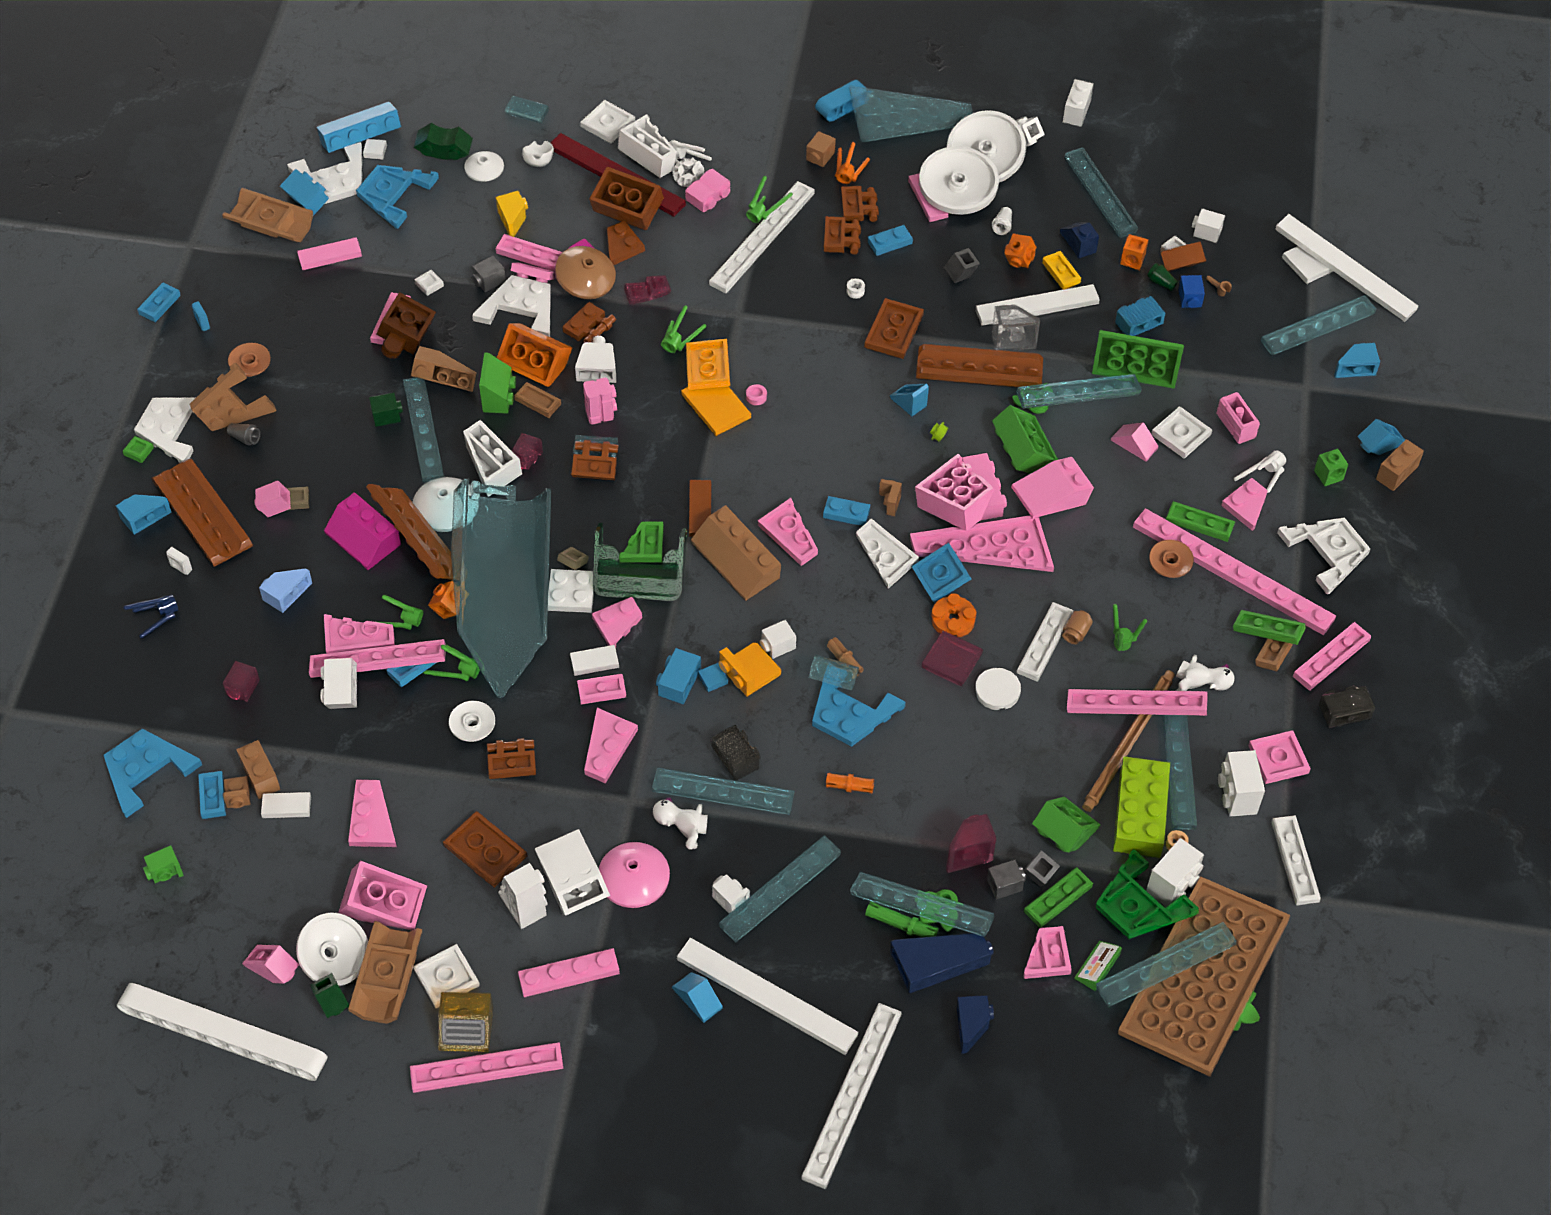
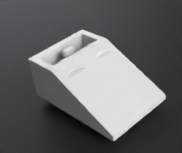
M579 829L534 848L563 915H568L610 896L602 875Z

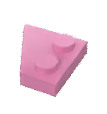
M1251 478L1222 501L1221 506L1253 531L1268 490Z
M630 597L592 613V619L607 645H615L616 648V643L622 636L625 637L630 632V629L642 619V612L633 597Z
M1063 926L1039 928L1024 971V979L1071 974V964Z

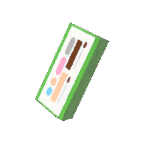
M1099 941L1074 979L1096 991L1120 956L1122 948L1118 945Z

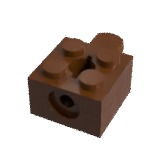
M399 292L382 319L376 334L385 339L381 347L382 353L392 359L397 358L403 349L414 354L429 329L436 312Z

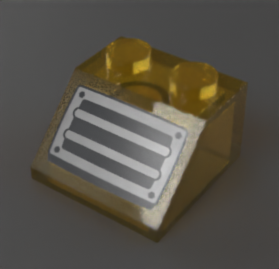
M441 992L439 1006V1051L489 1052L493 1015L491 993Z

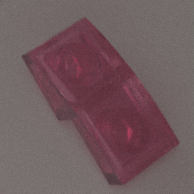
M666 275L646 276L645 282L625 283L624 291L629 304H634L665 296L671 292V288Z

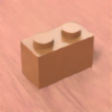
M1406 439L1381 464L1376 480L1394 491L1419 466L1424 450Z
M259 740L236 749L241 765L258 799H261L263 794L274 793L280 790L276 774Z

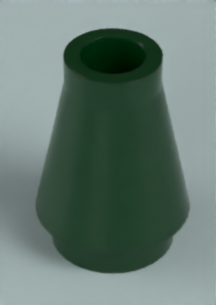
M1155 263L1147 274L1150 281L1170 291L1178 284V281L1163 264Z

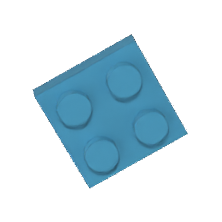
M949 542L911 566L934 603L972 579Z

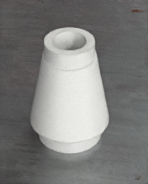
M1008 207L1001 208L992 221L994 232L1004 235L1011 230L1012 211Z

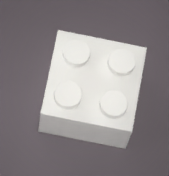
M1256 750L1228 752L1225 762H1222V772L1218 774V784L1220 788H1223V806L1228 809L1229 817L1256 815L1258 813L1265 789Z
M1180 838L1152 870L1146 891L1163 906H1169L1183 894L1186 895L1185 891L1188 887L1193 888L1200 878L1198 874L1204 866L1201 864L1204 854Z

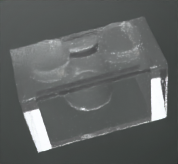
M1017 305L995 306L991 333L995 350L1016 351L1036 349L1040 318Z

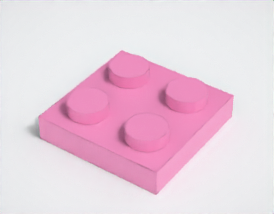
M1293 730L1249 742L1250 750H1256L1260 772L1265 784L1309 774L1310 766Z

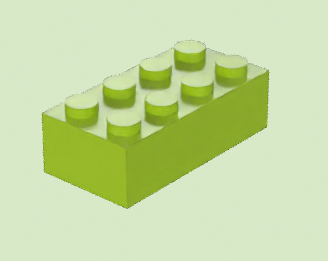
M1123 756L1119 777L1113 852L1130 854L1135 849L1142 856L1161 857L1165 840L1170 774L1169 762Z

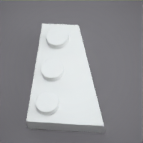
M872 519L856 532L857 539L888 589L912 568L911 566L919 562V557Z

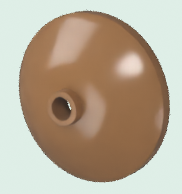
M575 246L565 250L558 257L555 265V275L563 289L583 299H596L606 295L612 289L616 278L615 268L611 260L601 251L588 246Z

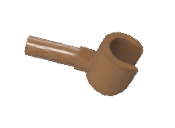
M1211 276L1206 277V280L1218 289L1217 294L1219 296H1225L1226 291L1230 292L1232 288L1231 283L1227 281L1220 283Z

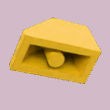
M519 191L496 197L497 212L508 235L512 237L516 235L525 221L526 209H528L525 197H521Z

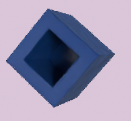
M1181 276L1178 288L1181 308L1202 307L1205 295L1202 276Z

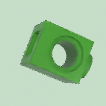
M1335 449L1318 456L1314 471L1323 485L1328 486L1344 480L1349 464L1340 451Z

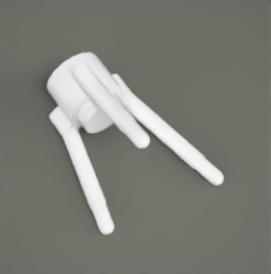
M676 140L669 142L676 151L675 164L678 161L677 159L684 158L686 153L709 161L712 160L711 157L696 152H704L705 148L680 143ZM685 169L686 174H691V172L688 169Z
M1273 451L1268 457H1265L1259 463L1234 477V481H1238L1256 469L1261 470L1265 467L1267 471L1275 472L1267 487V493H1269L1280 474L1284 472L1282 466L1286 463V458L1280 451Z

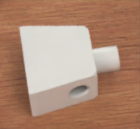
M595 336L593 343H583L575 365L576 381H596V379L606 377L609 382L616 383L613 345L605 343L604 337Z

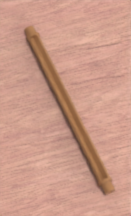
M1166 670L1165 674L1159 678L1153 691H1167L1173 683L1172 680L1175 674L1170 670ZM1138 714L1100 774V777L1085 797L1086 801L1082 806L1084 810L1091 812L1094 806L1098 805L1107 786L1111 783L1122 765L1123 756L1127 757L1152 715Z

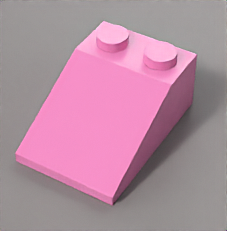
M1073 457L1055 460L1013 483L1011 486L1032 518L1086 505L1094 489Z
M360 861L351 870L338 913L363 922L374 923V921H377L385 926L414 930L427 885Z

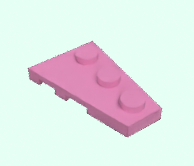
M791 498L758 520V526L800 566L818 555V549L809 531L804 527L799 512L797 513Z
M324 614L326 653L395 645L392 624L372 621L356 622L352 621V618L343 617V619L332 618V615Z
M597 708L584 769L585 775L606 783L638 731V725Z
M356 780L348 839L349 846L397 847L380 780Z

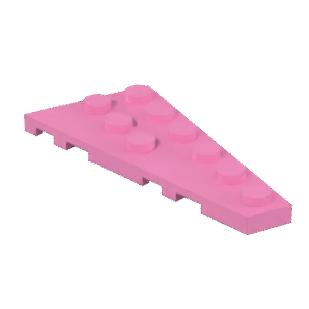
M1030 515L977 523L967 531L959 527H951L910 534L913 553L918 557H927L949 542L961 562L1053 572L1054 570L1039 517L1032 518Z

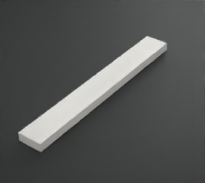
M797 181L787 193L792 192L793 195L756 227L709 280V285L727 293L814 195V189Z
M1290 214L1277 224L1275 230L1404 322L1417 311L1419 307L1417 304Z
M692 938L687 941L677 956V960L844 1055H846L858 1036L856 1030Z
M878 1003L803 1172L802 1180L826 1189L900 1020L901 1011Z

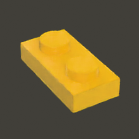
M1061 251L1043 257V265L1062 290L1081 283V277Z

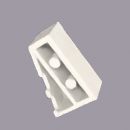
M645 115L619 131L618 149L661 178L673 171L676 151L665 137H661L656 125L653 126L650 123L649 116Z
M481 420L463 431L466 447L487 497L522 475L520 459Z
M530 863L504 876L501 883L502 886H500V891H498V894L521 929L547 916L545 906L548 903L544 896L546 891L542 884L544 883V878L538 869L534 870Z

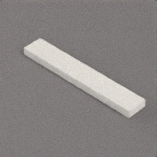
M1092 284L976 306V313L982 326L1099 304L1100 299Z

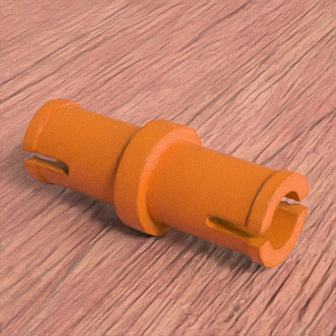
M827 773V788L845 789L846 792L850 793L852 790L873 793L874 779L854 777V774L846 776Z

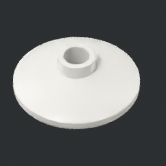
M482 151L468 157L464 168L466 174L471 179L485 182L499 177L503 172L504 163L502 158L496 153Z
M467 701L458 705L449 717L451 732L460 740L468 742L479 741L487 737L495 726L493 710L487 704L479 701Z

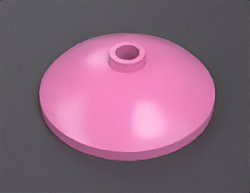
M629 842L618 845L603 857L599 865V871L610 894L607 898L619 906L627 908L647 906L659 899L669 884L670 871L666 858L655 847L645 843ZM631 865L637 866L635 869L629 868Z

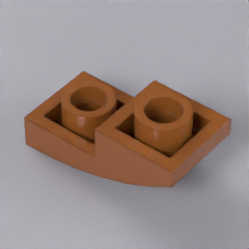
M1201 242L1161 252L1165 268L1169 272L1206 262Z

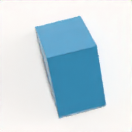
M927 383L904 385L892 393L890 398L910 416H914L927 406L929 386Z
M690 972L672 986V989L703 1023L723 1008L705 977Z

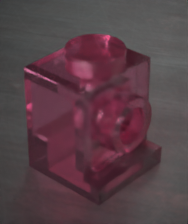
M521 433L512 450L520 459L521 469L529 470L532 463L537 461L538 455H542L541 439Z

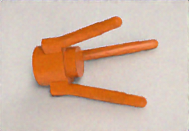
M855 142L851 143L846 162L841 165L842 148H838L835 177L843 184H849L851 181L855 182L857 176L870 161L869 157L866 158L855 172L854 166L850 164Z

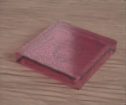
M942 631L922 662V668L962 687L981 657L983 649Z

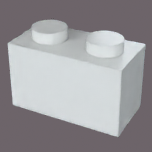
M1074 80L1065 105L1064 123L1082 127L1091 101L1093 83Z
M352 658L324 659V666L321 667V678L324 680V689H321L322 703L329 709L357 708V662Z

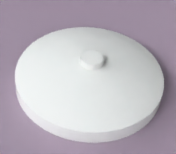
M980 111L966 116L953 128L947 142V147H967L986 155L994 163L998 171L999 182L1008 179L1019 169L1026 153L1025 136L1020 125L1010 116L997 111Z
M960 146L943 148L931 154L922 164L919 175V187L924 198L935 208L951 214H970L985 208L994 199L999 184L998 171L994 163L986 155L975 149Z

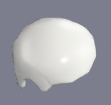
M534 141L522 149V155L527 164L534 167H543L551 161L554 148L548 141H544L542 145H538Z

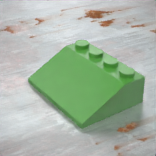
M1100 330L1092 374L1175 389L1184 345Z

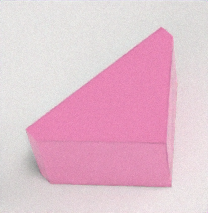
M1144 422L1123 425L1111 438V441L1145 462L1158 449L1156 441Z

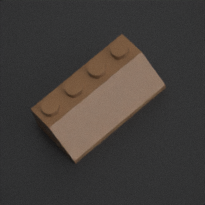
M726 505L708 516L691 539V543L745 601L780 579L781 563Z

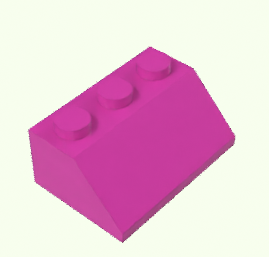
M355 492L337 505L324 530L326 535L367 570L401 545L399 531L394 525Z

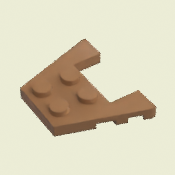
M236 362L230 366V371L226 375L221 374L217 378L218 382L211 389L207 387L190 403L191 410L211 431L228 427L231 423L237 424L276 411V408L266 395L245 405L230 389L247 379L245 372Z

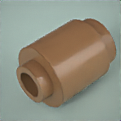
M1082 610L1074 611L1063 628V638L1075 645L1083 641L1093 624L1091 616Z

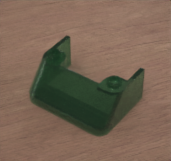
M598 523L594 536L593 589L595 593L602 597H633V599L663 601L678 599L683 587L687 528H682L679 538V549L667 551L663 558V565L619 562L618 549L613 545L603 544V523Z

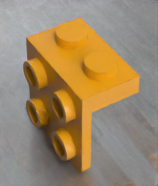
M752 643L734 655L727 647L719 651V667L746 697L781 675L780 667L758 643Z

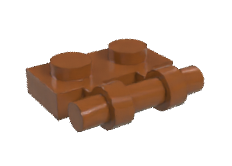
M861 186L841 187L843 217H846L845 221H852L853 219L863 221L864 215H868L871 222L877 221L879 209L876 206V202L878 199L873 187L867 188V192H862Z
M826 216L824 252L844 253V247H849L851 254H857L861 242L859 239L861 234L859 220L853 219L851 223H845L846 217ZM845 233H849L851 237H845Z
M588 302L563 326V332L577 341L586 337L583 340L584 343H593V338L600 336L604 331H608L616 321V318L612 314L604 318L605 311Z
M584 440V442L575 441V450H583L582 455H573L572 477L615 481L617 458L609 457V453H618L619 445L610 444V442L603 441V443H593L591 440ZM590 451L602 452V456H592Z
M517 738V741L504 742V740H496V743H487L488 753L497 752V754H488L489 779L536 775L534 750L525 751V749L534 748V739L525 740L524 738ZM518 750V752L505 753V751Z

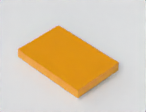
M727 339L686 343L688 390L730 386Z
M729 386L688 390L687 387L681 390L682 396L715 436L751 418V412Z

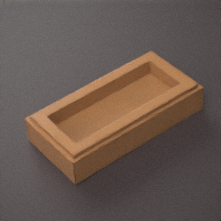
M528 382L514 395L515 401L548 418L561 405V399Z

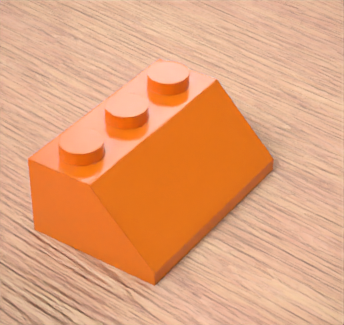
M509 323L497 358L510 366L513 371L550 387L566 367L572 347L523 324Z

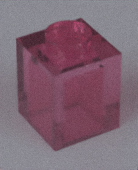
M235 661L223 681L226 694L234 700L241 699L247 702L260 681L257 669Z

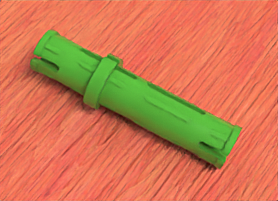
M873 901L870 902L865 913L866 916L907 932L909 936L915 935L921 938L935 937L938 932V928L918 921L919 918L905 916Z

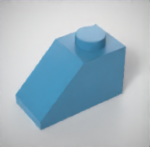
M1375 343L1354 344L1338 361L1334 374L1335 378L1375 376L1380 365Z
M1375 419L1358 435V438L1362 441L1361 447L1367 453L1372 452L1377 455L1395 449L1405 441L1394 426Z
M134 494L116 505L120 519L134 535L171 513L167 498L162 496Z

